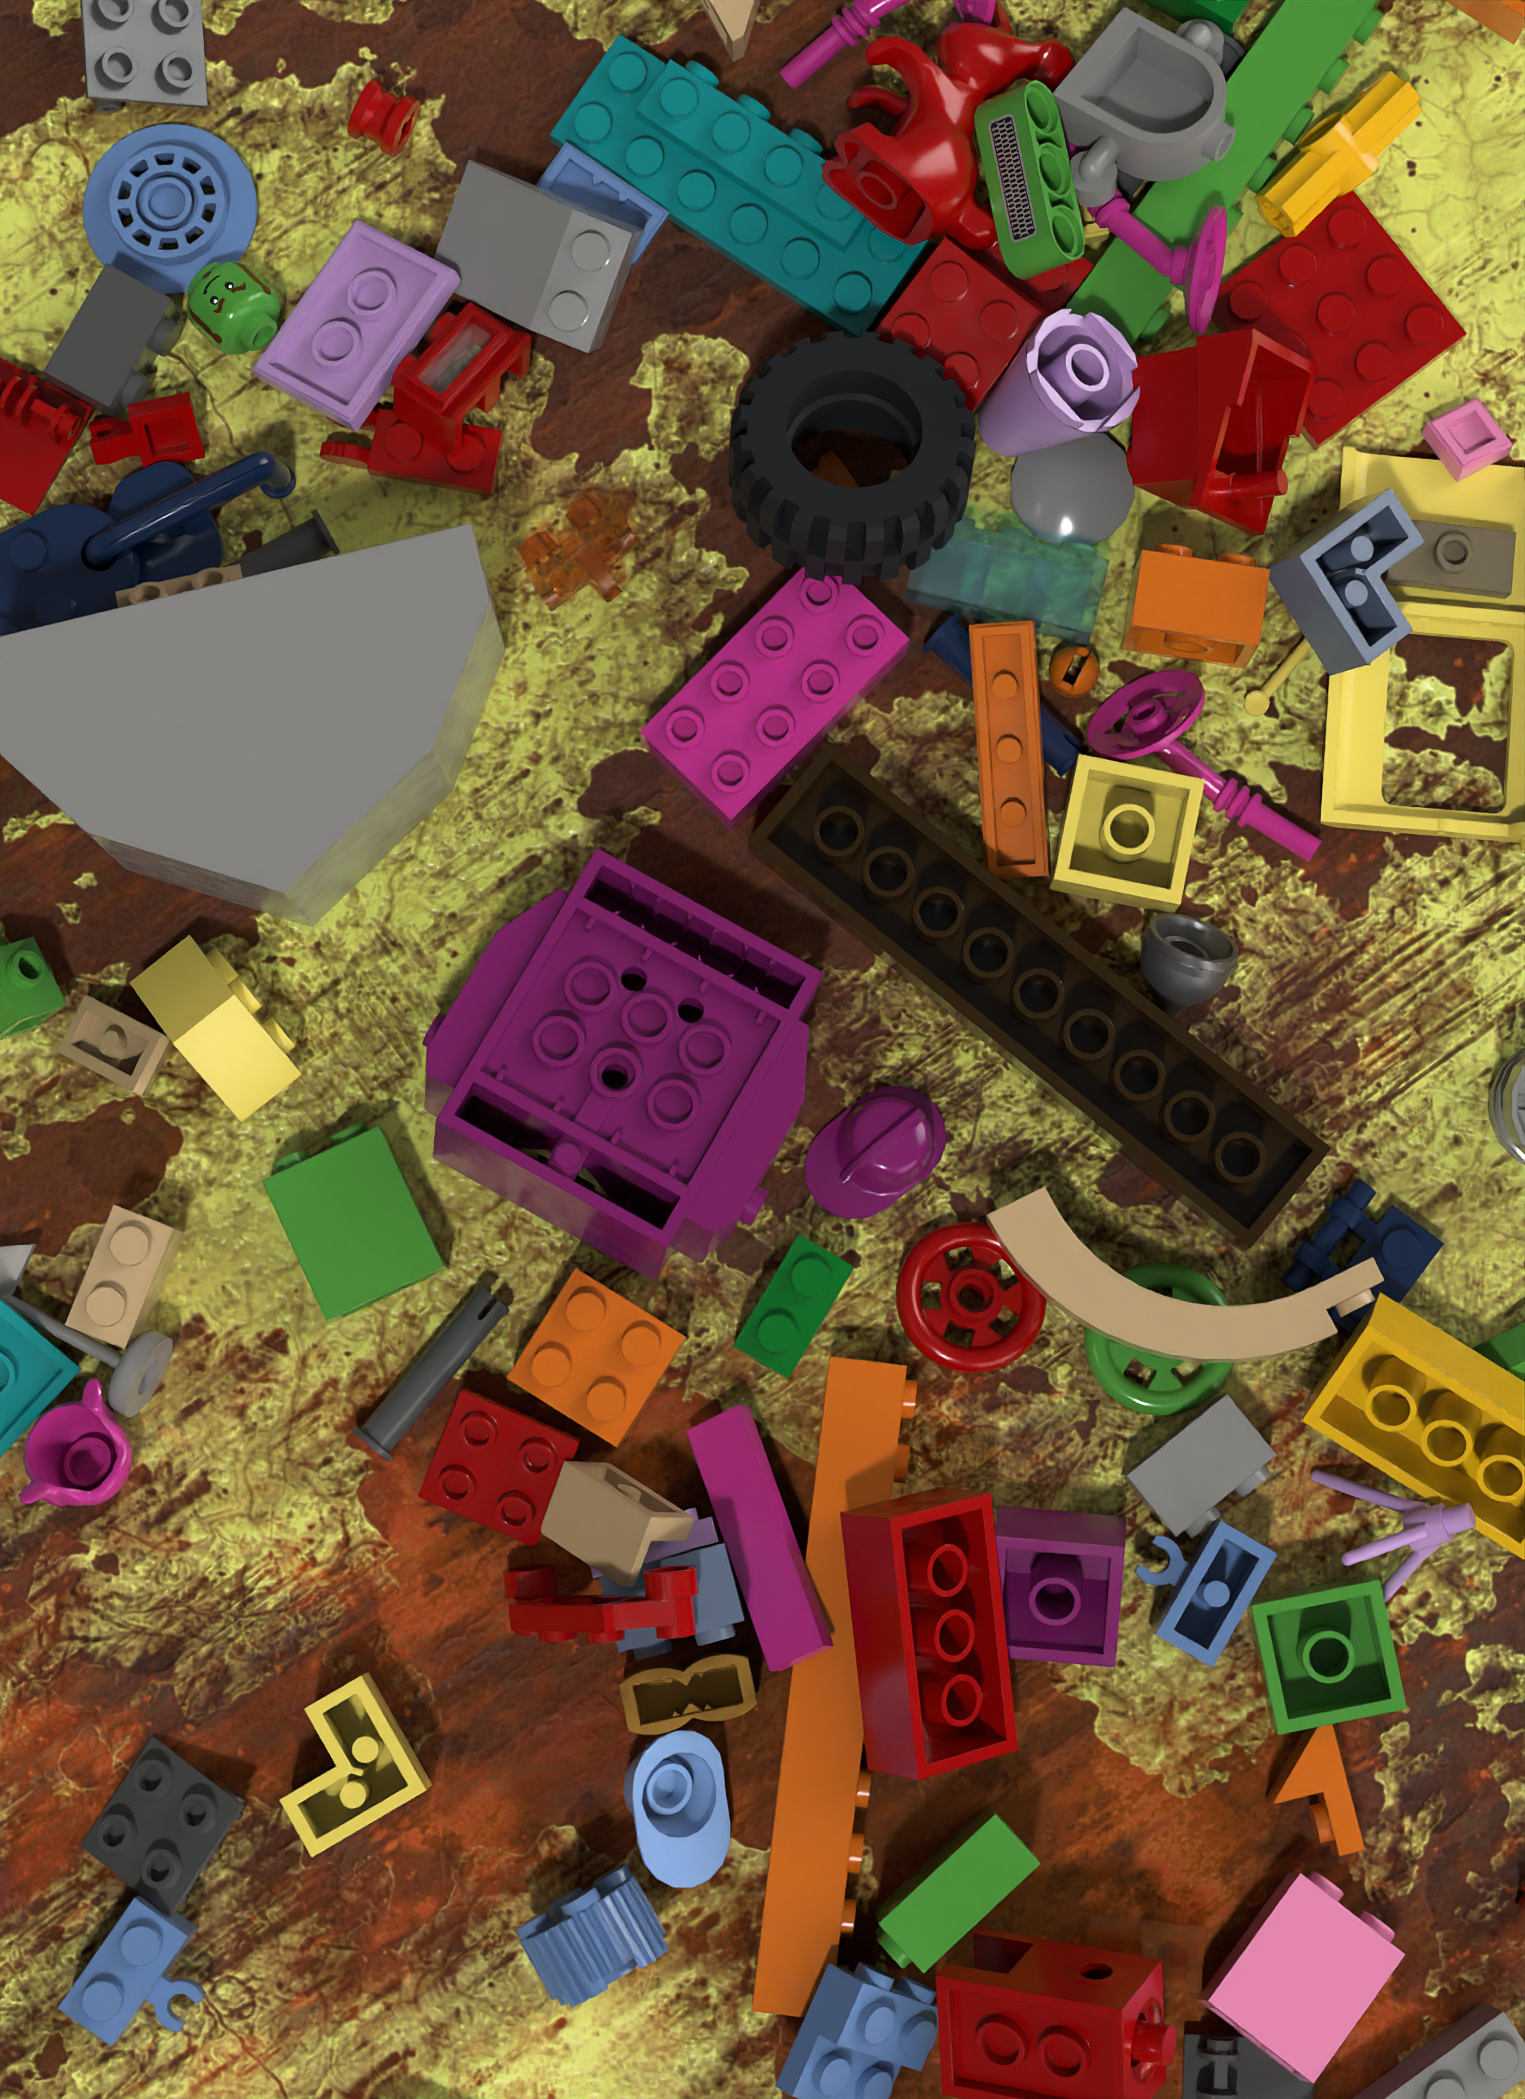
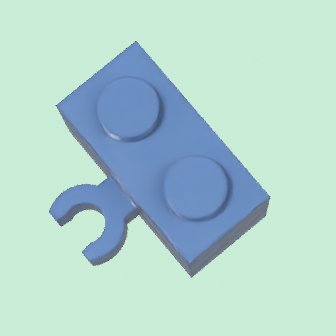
M1215 1520L1208 1526L1188 1562L1183 1560L1181 1550L1174 1541L1164 1536L1154 1535L1150 1542L1166 1552L1168 1557L1166 1567L1157 1573H1153L1146 1567L1138 1564L1134 1569L1137 1577L1148 1584L1165 1585L1169 1583L1174 1586L1149 1632L1212 1668L1277 1556L1276 1552L1221 1520Z
M138 1895L133 1899L58 2009L110 2046L123 2037L147 2001L155 2006L156 2017L165 2028L174 2032L181 2031L187 2022L172 2011V1997L176 1994H184L199 2004L205 1997L206 1992L196 1981L187 1978L174 1980L167 1975V1972L195 1934L198 1927L177 1912L172 1917L168 1916L143 1895Z

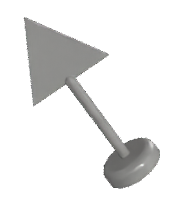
M37 1244L0 1246V1297L33 1325L115 1368L108 1388L110 1407L129 1418L137 1414L151 1398L165 1374L173 1350V1340L158 1331L148 1330L137 1336L124 1354H121L86 1334L65 1326V1323L13 1296Z

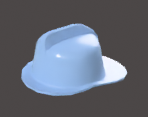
M674 1730L657 1737L652 1743L646 1744L644 1750L631 1762L624 1779V1798L628 1810L634 1816L637 1844L645 1866L656 1879L671 1887L693 1888L710 1880L723 1865L730 1846V1818L722 1760L719 1751L711 1740L693 1730Z

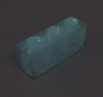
M963 515L962 520L955 523L954 535L942 549L935 550L931 548L930 560L915 570L910 571L904 601L993 623L1035 620V633L1088 645L1093 632L1110 560L1097 557L1098 550L1083 543L1063 541L1060 548L1035 542L1037 536L1021 528L1002 526L999 529V533L974 527L975 520Z

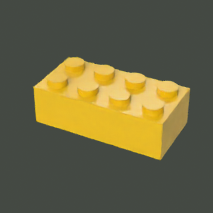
M1380 1292L1315 1386L1301 1421L1435 1505L1442 1503L1445 1508L1468 1502L1475 1515L1476 1527L1474 1529L1525 1560V1382Z

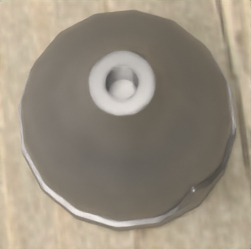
M1166 913L1152 917L1145 928L1140 953L1141 972L1150 989L1152 1003L1175 1020L1188 1007L1211 998L1222 989L1228 976L1233 973L1236 967L1239 949L1235 942L1220 929L1190 916Z

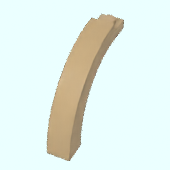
M1045 1186L986 1216V1222L1003 1251L1020 1273L1049 1302L1076 1322L1102 1337L1131 1349L1167 1359L1197 1363H1238L1268 1359L1304 1349L1338 1333L1327 1310L1336 1307L1340 1317H1343L1375 1301L1370 1289L1384 1281L1372 1257L1313 1287L1277 1300L1242 1306H1213L1190 1303L1163 1296L1141 1287L1118 1274L1097 1258L1078 1239L1064 1221Z

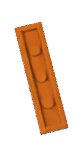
M1035 620L969 625L985 868L999 879L1049 876L1051 874Z

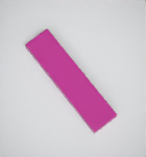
M736 1405L686 1430L769 1671H783L834 1647L750 1407Z

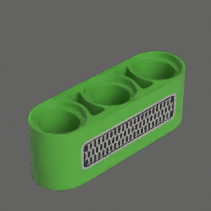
M1035 80L980 102L974 114L975 129L1000 251L1009 271L1017 278L1024 280L1080 259L1084 254L1085 235L1060 113L1051 91L1043 83Z

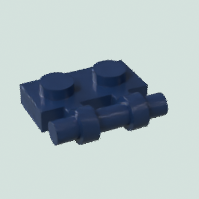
M1356 1178L1342 1197L1335 1194L1324 1209L1328 1216L1308 1242L1303 1240L1299 1242L1290 1254L1294 1261L1279 1280L1290 1290L1298 1293L1306 1288L1313 1277L1323 1282L1373 1257L1384 1278L1382 1283L1370 1289L1375 1300L1381 1292L1395 1302L1400 1303L1444 1243L1394 1205L1389 1206L1375 1224L1365 1216L1363 1211L1376 1195V1192L1365 1182ZM1349 1231L1361 1240L1362 1243L1341 1270L1328 1257ZM1373 1302L1343 1317H1340L1336 1307L1327 1310L1333 1323L1351 1336Z

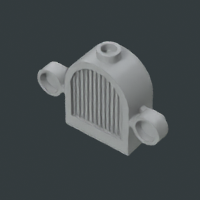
M1123 7L1052 93L1059 109L1065 140L1085 150L1076 154L1069 161L1079 205L1098 207L1109 202L1117 190V169L1139 179L1165 182L1188 177L1204 168L1211 160L1219 162L1224 158L1234 141L1236 128L1225 123L1226 81L1219 67L1223 59L1224 36L1216 24L1204 19H1194L1183 23L1174 34Z

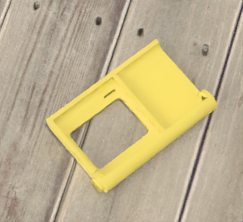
M1343 447L1339 511L1355 500L1392 488L1412 520L1516 532L1512 593L1506 599L1385 584L1413 629L1409 634L1497 641L1509 646L1511 650L1504 796L1502 809L1499 813L1493 814L1397 806L1384 801L1381 790L1389 648L1368 665L1329 675L1320 823L1331 827L1514 842L1520 843V852L1525 853V468L1489 465L1456 482L1441 460L1368 454L1359 452L1353 447Z

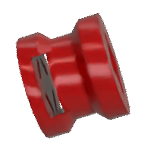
M371 79L361 92L353 108L348 123V136L354 139H358L360 136L379 143L381 152L391 157H396L407 143L420 112V100L410 95L398 97L383 91V83L377 79Z

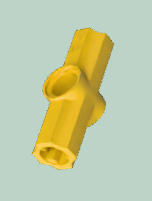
M1391 70L1381 72L1342 111L1332 113L1307 131L1297 144L1300 152L1254 196L1258 204L1257 211L1267 225L1279 231L1286 238L1295 237L1335 197L1349 193L1367 180L1380 164L1377 156L1422 112L1419 106L1420 96L1412 85L1398 77Z

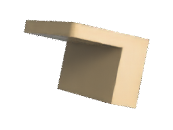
M564 1461L541 1525V1532L619 1586L633 1587L636 1584L650 1542H686L695 1518L610 1463Z

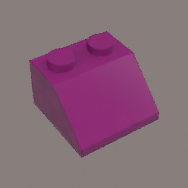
M997 1506L995 1536L1008 1658L1115 1667L1127 1517Z

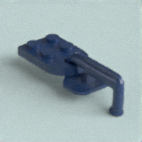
M265 450L255 451L197 482L192 474L181 465L163 461L155 463L122 480L115 488L107 514L99 509L83 504H64L45 510L0 534V636L116 609L118 605L115 592L134 588L141 583L161 582L196 574L207 568H219L224 558L225 547L221 533L210 511L258 486L270 498H285L295 488L296 478L294 472L284 462ZM90 564L101 571H94Z

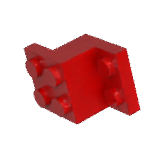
M989 197L983 205L991 206ZM944 237L873 333H879V341L893 344L895 339H899L915 346L914 355L921 360L926 355L935 359L945 368L943 381L952 378L958 383L965 394L964 407H967L974 414L999 382L1034 328L1045 318L1066 308L1096 265L1082 255L1076 261L1022 280L1009 271L1003 260L999 242L990 249L972 250L963 247L953 238Z

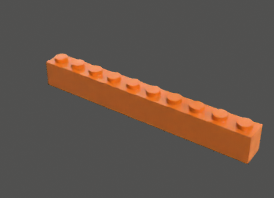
M832 1356L829 1357L804 1563L834 1647L792 1666L752 1997V2011L805 2018L828 1964L830 1963L849 1970V1965L837 1964L840 1938L852 1939L856 1900L845 1898L847 1872L860 1874L864 1834L852 1833L855 1807H868L872 1771H869L868 1768L860 1767L862 1745L865 1738L840 1512L890 1500L892 1498L893 1482L906 1483L910 1445L898 1444L901 1418L913 1419L917 1393V1381L906 1379V1365Z

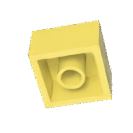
M1079 754L1072 770L1049 889L1162 913H1175L1181 904L1205 779Z

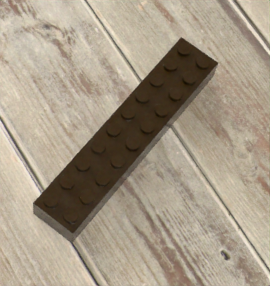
M830 741L748 839V851L1239 1251L1244 1252L1251 1249L1332 1149Z

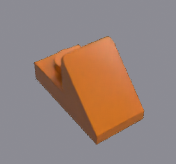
M1333 1724L1306 1729L1265 1800L1271 1804H1277L1316 1794L1319 1803L1309 1805V1812L1318 1843L1329 1842L1331 1851L1338 1856L1363 1851L1365 1848Z

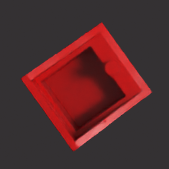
M1253 328L1197 336L1196 346L1136 358L1138 367L1132 371L1133 391L1140 387V397L1131 413L1132 442L1129 444L1126 453L1127 468L1132 477V485L1186 510L1196 509L1252 536L1264 535L1274 496L1285 495L1288 490V480L1286 473L1282 470L1290 438L1300 437L1316 377V364Z

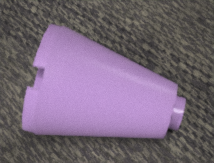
M1061 309L1042 320L1034 328L979 411L978 428L985 443L994 452L1002 456L1016 457L1109 431L1127 419L1139 400L1140 387L1133 391L1132 371L1138 365L1134 352L1121 332L1102 316L1092 312L1081 316L1069 313L1072 309Z

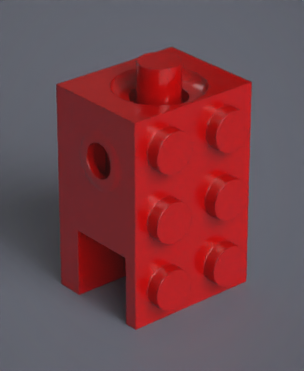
M978 1927L973 1933L975 1968L946 1963L935 1975L942 2095L962 2099H1152L1167 2079L1166 2066L1171 2063L1175 2053L1176 2030L1174 2026L1164 2024L1162 1960Z

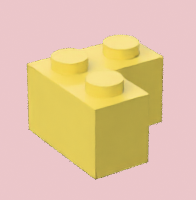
M188 935L129 983L174 1046L242 1123L302 1075L287 1055L296 1046L272 1016L262 1024L254 1015L262 1005L239 978L238 973L222 953L214 947L205 954L194 939Z
M369 1672L304 1709L336 1766L290 1792L279 1801L310 1856L314 1857L425 1792L432 1786L430 1779Z

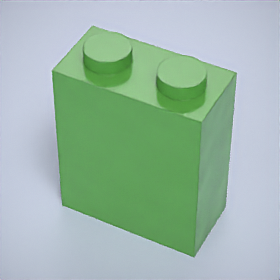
M365 1122L348 1127L331 1136L330 1140L334 1147L311 1158L307 1149H304L278 1160L272 1164L275 1174L262 1180L326 1321L331 1323L448 1269L385 1131L380 1126L368 1130Z
M987 1804L875 1909L878 1924L881 1926L875 1931L878 1936L877 1941L901 1968L904 1969L913 1961L924 1974L1041 1863L1010 1826Z

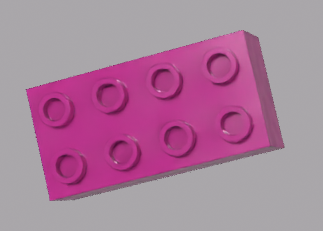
M802 567L639 731L642 746L731 832L908 653L910 639L854 585H842V577L825 575L822 582L805 577V568Z

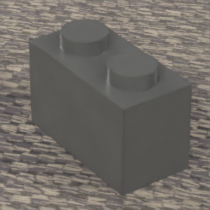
M106 263L43 372L53 386L94 407V410L107 417L121 419L128 409V404L142 402L150 385V378L146 375L157 356H167L174 347L181 331V324L178 322L180 314L171 298Z

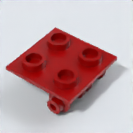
M1 357L0 500L34 517L92 415L94 407Z
M462 1387L418 1497L536 1548L542 1534L541 1525L564 1461H574L581 1439L572 1436L566 1430L563 1432L540 1422L532 1415H524L514 1407L511 1409L490 1400L480 1392L475 1393Z

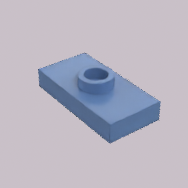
M565 142L535 185L645 230L631 266L635 268L669 219L670 212L567 142Z

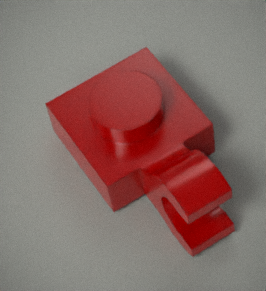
M189 391L128 404L129 421L107 417L89 423L92 436L90 446L96 465L111 464L136 455L140 456L143 469L163 461L178 464L205 458L204 442Z

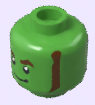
M240 261L213 262L200 270L192 279L187 292V315L191 324L218 350L227 355H239L250 350H261L272 341L277 332V321L279 319L281 303L277 293L249 266Z

